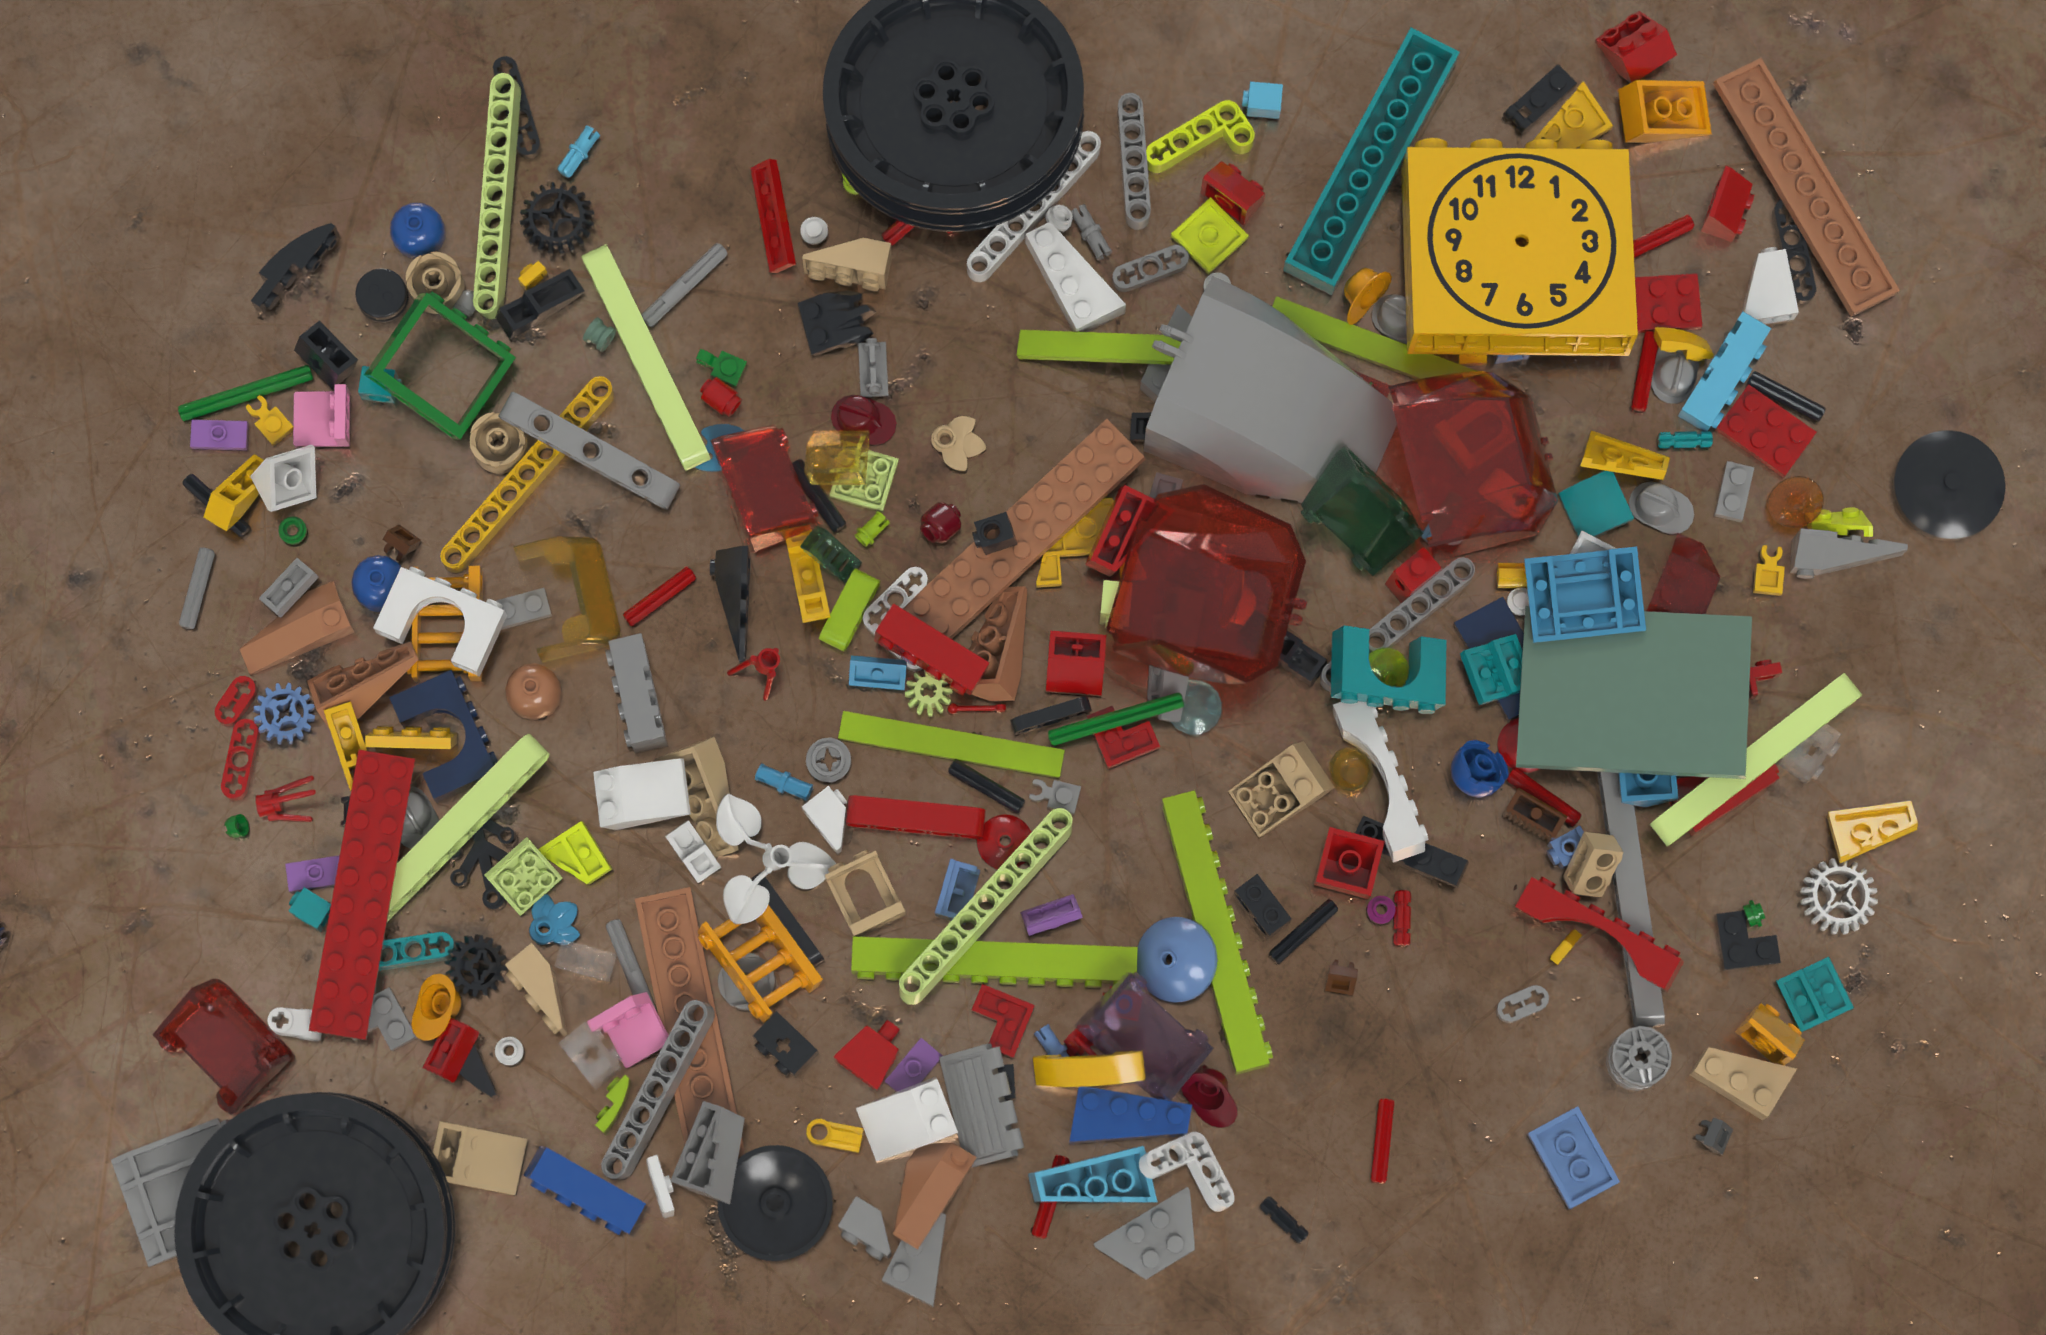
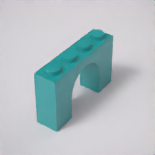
M1343 625L1332 632L1331 698L1341 699L1342 703L1347 704L1360 701L1367 702V706L1370 707L1390 705L1394 710L1404 711L1412 708L1418 709V712L1421 714H1433L1435 710L1446 705L1447 640L1421 636L1410 642L1407 680L1402 687H1391L1381 682L1371 669L1369 663V629Z

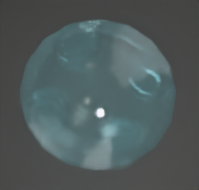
M1188 680L1180 722L1171 723L1176 729L1193 736H1199L1208 732L1217 724L1221 716L1222 702L1218 692L1210 684L1201 680Z

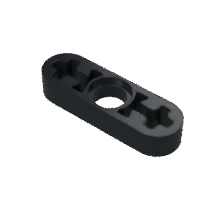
M1087 696L1079 697L1011 719L1010 723L1014 735H1018L1091 712L1092 709Z

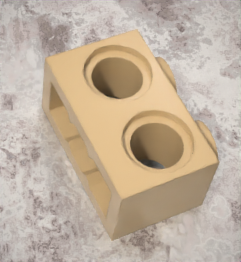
M1591 832L1583 833L1563 875L1573 894L1603 897L1624 853L1614 835Z

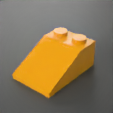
M1636 80L1618 89L1625 142L1650 143L1709 136L1712 134L1704 81Z
M1760 1003L1735 1032L1771 1063L1786 1065L1795 1058L1805 1041L1800 1036L1802 1032L1791 1023L1785 1024L1779 1019V1012L1771 1005L1766 1004L1764 1006Z

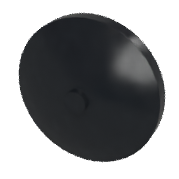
M1937 431L1920 437L1902 454L1893 474V496L1900 514L1916 531L1936 540L1959 541L1980 533L1995 519L2005 497V476L1996 455L1976 437L1959 431Z
M763 1146L747 1152L737 1160L730 1204L718 1201V1214L725 1233L743 1252L762 1260H788L802 1255L811 1249L825 1233L832 1215V1191L822 1168L807 1154L788 1146Z

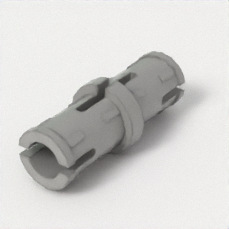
M1085 204L1079 206V211L1083 217H1081L1077 208L1073 209L1071 213L1082 232L1081 237L1084 241L1087 240L1096 259L1101 260L1104 258L1100 247L1106 257L1112 253V249L1101 234L1102 228L1094 222Z

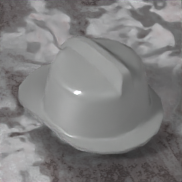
M1392 294L1380 298L1372 310V321L1375 327L1389 338L1407 345L1405 297Z
M1659 348L1651 382L1654 394L1666 403L1677 404L1685 401L1692 394L1695 387L1699 361L1686 360L1681 350L1666 352L1661 351Z
M1656 482L1642 483L1630 495L1629 506L1633 516L1640 522L1663 533L1671 535L1680 534L1687 530L1693 522L1694 509L1690 500L1682 493L1664 484Z
M411 786L401 840V843L410 849L439 822V818L428 797L422 790Z

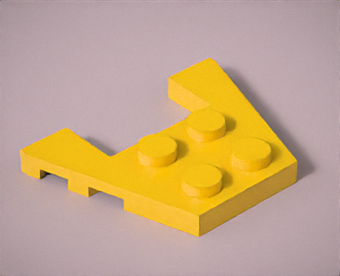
M1104 498L1043 554L1036 580V588L1062 586L1060 557L1090 554L1113 504V498ZM1136 551L1119 568L1120 582L1145 580V572L1141 567Z

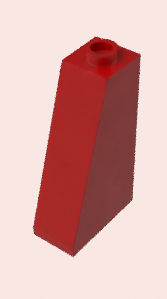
M1776 764L1688 831L1691 836L1695 835L1774 784L1779 779L1777 775L1779 769ZM1688 776L1677 779L1678 800L1670 801L1671 807L1709 777Z

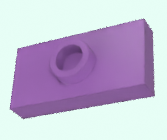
M192 420L190 447L191 449L247 450L249 423L248 421Z
M340 855L285 864L289 892L302 891L304 887L312 890L334 886Z
M1074 894L1020 912L1029 936L1083 918Z
M920 1038L884 1082L896 1092L918 1084L927 1077L940 1061L939 1057L943 1055Z

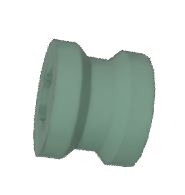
M597 317L591 322L584 333L583 341L596 345L597 350L604 352L615 337L617 330L612 326L607 327L603 324V320Z

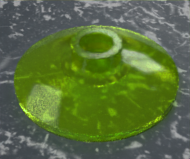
M1380 648L1369 654L1371 669L1381 682L1391 687H1402L1405 684L1409 673V664L1402 653L1393 648ZM1390 674L1389 679L1385 681V677Z

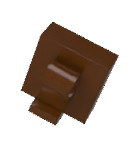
M399 524L387 530L382 539L387 542L384 546L385 553L390 552L393 547L398 550V556L395 559L397 561L404 559L408 553L417 549L421 542V539Z
M1334 960L1333 965L1329 967L1325 991L1353 995L1358 969H1354L1353 962L1349 963V967L1338 966L1339 960Z

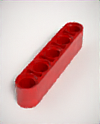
M851 795L848 796L845 825L867 829L982 839L986 810L978 807Z

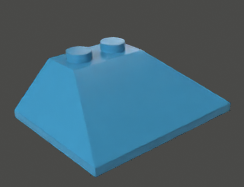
M1637 547L1524 559L1533 643L1646 631Z

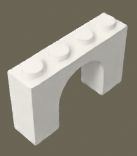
M401 567L373 627L375 632L403 644L415 616L422 608L436 602L454 605L463 613L465 627L451 662L455 667L480 677L507 617L505 610L502 609L503 605L491 599H487L486 602L476 598V593L462 588L461 591L450 588L451 583L444 579L436 577L434 581L424 577L426 573L415 567H410L409 570Z

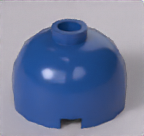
M409 203L402 206L394 214L390 223V236L394 246L402 255L415 259L420 255L423 256L430 252L438 251L442 247L446 238V227L441 215L433 207L424 203Z
M382 555L367 557L361 561L353 571L351 581L353 594L358 602L370 611L381 612L401 565L392 558Z
M1478 740L1467 741L1456 752L1450 769L1451 777L1456 786L1462 792L1476 798L1492 795L1504 784L1509 775L1507 764L1498 751L1494 754L1491 750L1487 749L1490 746L1489 744Z

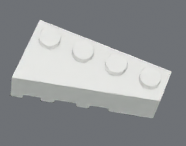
M1051 222L1025 234V243L1073 332H1089L1125 314L1126 304Z

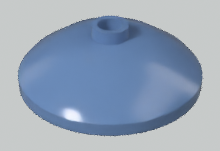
M1184 917L1162 919L1150 926L1140 939L1137 948L1138 976L1145 988L1161 1000L1168 1002L1192 1000L1208 988L1215 976L1217 951L1214 941L1202 925ZM1169 954L1173 958L1171 964L1166 962V957Z

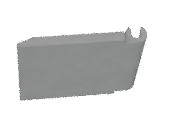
M216 1118L111 1159L148 1267L177 1257L174 1236L175 1216L185 1177L203 1146L230 1120L226 1119L220 1122V1119Z

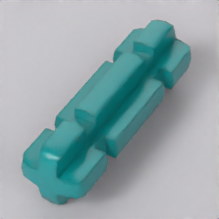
M1697 431L1674 432V434L1660 432L1658 435L1659 448H1670V446H1674V448H1696L1697 445H1700V447H1711L1713 444V435L1710 431H1701L1700 434H1697Z

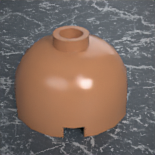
M531 663L524 664L512 672L507 680L505 694L506 701L515 714L523 719L534 721L553 714L560 704L562 690L560 681L553 671L544 665Z

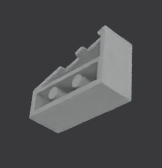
M703 1101L670 1181L692 1192L730 1204L745 1118L721 1106Z

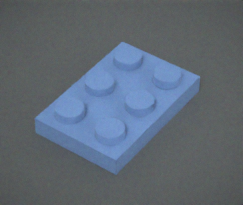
M1578 1106L1527 1134L1569 1210L1620 1182Z

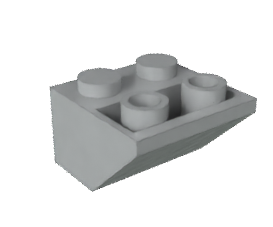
M856 1196L838 1225L839 1230L842 1231V1238L855 1246L858 1242L867 1246L865 1249L866 1253L880 1261L883 1257L889 1260L892 1254L881 1211Z

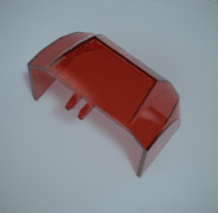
M1485 371L1444 374L1388 386L1394 402L1392 406L1422 523L1428 521L1432 536L1427 538V542L1436 561L1539 534L1556 506L1558 498L1548 462L1553 460L1552 453H1546L1544 448L1549 444L1548 438L1541 437L1530 394L1499 375Z
M1205 484L1158 494L1154 499L1155 504H1157L1146 519L1140 517L1136 523L1106 627L1107 632L1112 634L1114 638L1113 652L1172 673L1228 684L1248 683L1276 668L1288 625L1299 626L1303 621L1300 615L1292 614L1293 609L1304 610L1307 606V601L1296 598L1306 559L1291 524Z

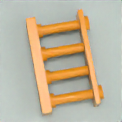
M469 566V574H464V577H438L451 583L450 588L468 589L477 594V599L483 601V571L480 566ZM428 577V578L435 581V578H436V577ZM427 605L422 608L412 622V644L419 660L407 671V674H411L414 682H420L421 671H463L468 673L470 681H482V673L479 677L457 668L452 664L451 660H421V644L459 643L463 632L421 633V616H464L454 605Z
M769 905L764 913L755 919L761 927V932L731 952H728L720 938L741 924H734L728 919L712 930L706 921L698 930V939L706 950H711L749 1003L748 1008L751 1014L756 1019L760 1018L763 1024L772 1015L769 1007L799 987H805L807 992L810 993L818 988L823 980ZM765 942H772L778 950L777 955L745 975L736 961ZM781 965H789L794 972V978L762 998L753 984Z

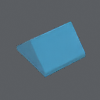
M1618 773L1621 803L1646 808L1678 800L1676 776Z

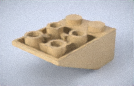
M861 238L803 254L804 274H808V277L815 280L834 279L836 283L845 286H851L852 283L863 285L864 289L870 291H878L879 288L886 289L892 262L891 243Z
M1302 741L1292 744L1228 792L1260 838L1319 800L1335 787L1305 742Z
M531 943L505 964L510 970L505 975L519 991L524 988L528 992L524 995V998L536 1012L542 1009L546 1014L542 1017V1020L554 1034L560 1031L565 1037L567 1029L555 971Z
M440 1121L433 1153L443 1168L447 1182L516 1195L528 1139Z

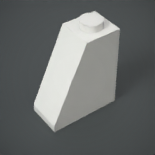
M1777 247L1763 249L1757 255L1753 264L1742 311L1763 324L1794 320L1799 313L1786 249L1777 250Z

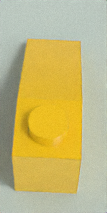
M253 454L211 492L203 517L225 531H228L241 519L259 495L250 476L264 460Z
M348 702L323 711L351 791L358 750L367 751V748L365 747L352 704Z

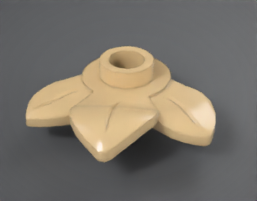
M967 416L956 417L949 425L937 427L931 435L933 447L942 453L945 464L954 470L966 471L967 457L977 456L986 449L982 439L972 433L975 426L974 418ZM944 435L950 438V442L947 444L940 442V438Z

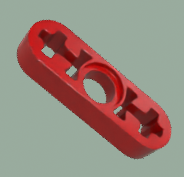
M241 719L233 727L221 782L223 794L228 799L234 801L241 800L248 792L260 738L258 725L250 719ZM247 725H250V729L254 732L253 735H248L246 739V744L251 746L250 750L244 746H236L237 742L243 744L244 737L239 732L240 729L245 730ZM239 752H244L248 755V762L243 767H236L233 764V757ZM231 770L237 773H245L244 777L238 776V784L242 788L241 790H236L235 794H232V791L227 788L228 784H233L235 781V775L233 773L230 774Z

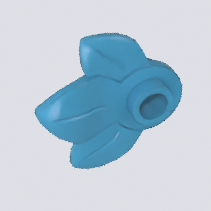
M548 894L543 895L534 903L531 911L533 921L529 927V934L534 942L541 945L551 942L568 945L580 936L579 932L571 926L577 916V905L575 903L559 902L554 904ZM545 926L549 931L541 933L538 928Z

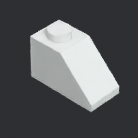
M828 786L804 804L802 810L838 855L842 852L847 812L844 804L847 801L838 789L833 792Z

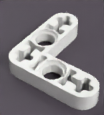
M919 567L909 568L866 609L863 614L864 626L874 637L879 625L877 623L869 624L871 621L869 615H878L882 611V607L879 606L881 603L889 611L891 606L887 599L892 593H899L903 596V603L899 606L903 609L928 584L926 572ZM911 575L914 577L922 576L920 578V586L914 584L909 588V593L912 594L910 597H908L904 589L899 587L900 584H903L904 588H906L910 584L909 576ZM885 612V613L881 616V618H880V619H881V622H882L883 618L885 617V615L887 614V612ZM889 651L896 659L904 660L901 656ZM907 662L908 670L914 672L922 670L919 666H914Z
M1191 1132L1144 1154L1139 1160L1140 1171L1150 1179L1157 1178L1187 1164L1207 1205L1213 1211H1223L1234 1202L1233 1190L1206 1138L1199 1132ZM1191 1144H1195L1196 1148L1193 1149ZM1169 1149L1176 1151L1178 1162L1171 1159ZM1160 1159V1165L1154 1167L1151 1165V1162ZM1203 1165L1210 1169L1211 1178L1204 1175L1202 1171ZM1217 1195H1221L1222 1199L1219 1200Z

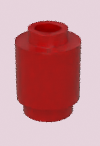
M718 377L713 380L709 378L700 389L702 393L701 400L721 415L732 416L742 402V399L738 396L739 393Z

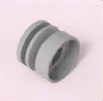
M1644 1026L1630 1028L1618 1036L1607 1051L1606 1065L1608 1073L1616 1084L1625 1089L1634 1091L1648 1089L1668 1072L1671 1066L1672 1052L1668 1041L1655 1029ZM1638 1052L1647 1055V1058L1644 1059V1064L1641 1060H1635L1634 1057Z

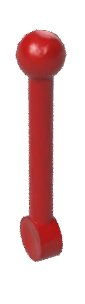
M950 703L947 710L951 714H955L957 711L1004 712L1006 711V705L957 706L955 703Z

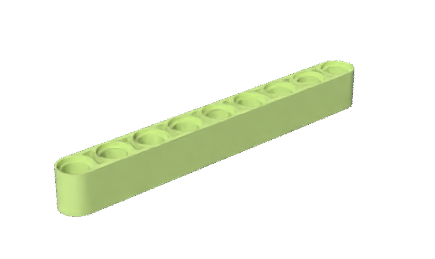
M506 73L494 76L490 84L473 305L487 319H496L498 309L504 306L519 125L521 88ZM510 83V90L507 93L501 94L502 86ZM509 110L506 119L498 120L499 114L502 111ZM501 137H507L504 146L496 147V143ZM497 165H505L502 173L494 174ZM497 191H502L503 194L500 200L493 202V194ZM494 218H500V224L496 228L491 229L490 222ZM492 245H498V251L494 255L488 256V249ZM496 272L495 279L490 283H486L485 279L488 273ZM494 299L493 306L488 310H484L483 305L485 301Z
M607 244L581 255L684 470L688 471L711 460Z
M1843 673L1747 748L1745 779L1709 777L1650 823V826L1666 846H1670L1862 696V693L1849 677Z
M531 734L522 737L397 863L387 922L547 761L550 756L549 752Z
M1064 808L1052 810L906 970L899 981V994L903 1002L910 1005L921 1002L1066 842L1072 832V816L1068 810ZM1057 821H1062L1067 826L1059 829L1054 827L1052 824ZM1043 841L1048 844V847L1039 849L1034 844ZM1024 861L1029 863L1030 867L1020 869L1016 864ZM1008 882L1012 887L1001 889L998 887V884ZM983 902H990L993 907L984 910L979 905ZM971 922L975 927L972 930H964L961 925ZM945 943H953L957 947L954 950L947 951L942 946ZM928 963H934L938 966L935 971H927L923 967ZM908 984H916L919 986V989L915 992H909L905 987Z

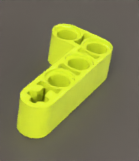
M1224 100L1151 143L1146 149L1148 170L1152 173L1164 172L1222 136L1233 152L1237 154L1248 153L1253 146L1255 132L1239 106L1231 100ZM1222 112H1230L1234 115V118L1232 120H1224L1220 117V114ZM1205 125L1210 128L1211 132L1201 134L1197 131V128ZM1238 134H1244L1249 140L1245 143H1240L1234 137ZM1182 139L1188 145L1184 148H1178L1173 142ZM1153 154L1157 157L1162 156V160L1159 161L1157 158L1152 160Z

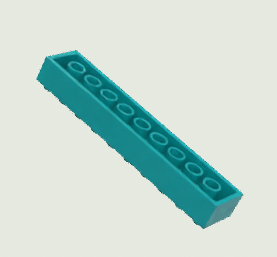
M1412 27L1410 28L1285 260L1283 271L1333 295L1402 166L1407 147H1412L1457 63L1459 51Z

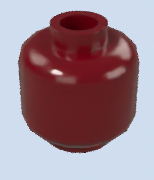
M937 502L921 516V533L932 543L947 542L961 529L960 511L953 504L948 505L944 502Z

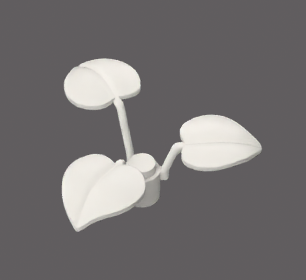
M727 794L721 800L716 814V827L720 837L731 846H737L745 840L749 845L765 849L762 858L763 864L766 867L765 870L754 881L745 875L731 878L723 891V901L730 920L734 924H746L761 916L769 904L768 890L758 885L767 874L789 866L787 875L791 883L800 889H812L825 880V875L829 873L828 869L836 863L825 851L807 842L795 843L788 848L785 845L772 847L770 843L764 844L750 839V837L758 834L761 828L762 820L759 811L751 803Z

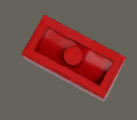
M450 1018L445 1031L437 1038L422 1068L454 1083L479 1036V1031Z

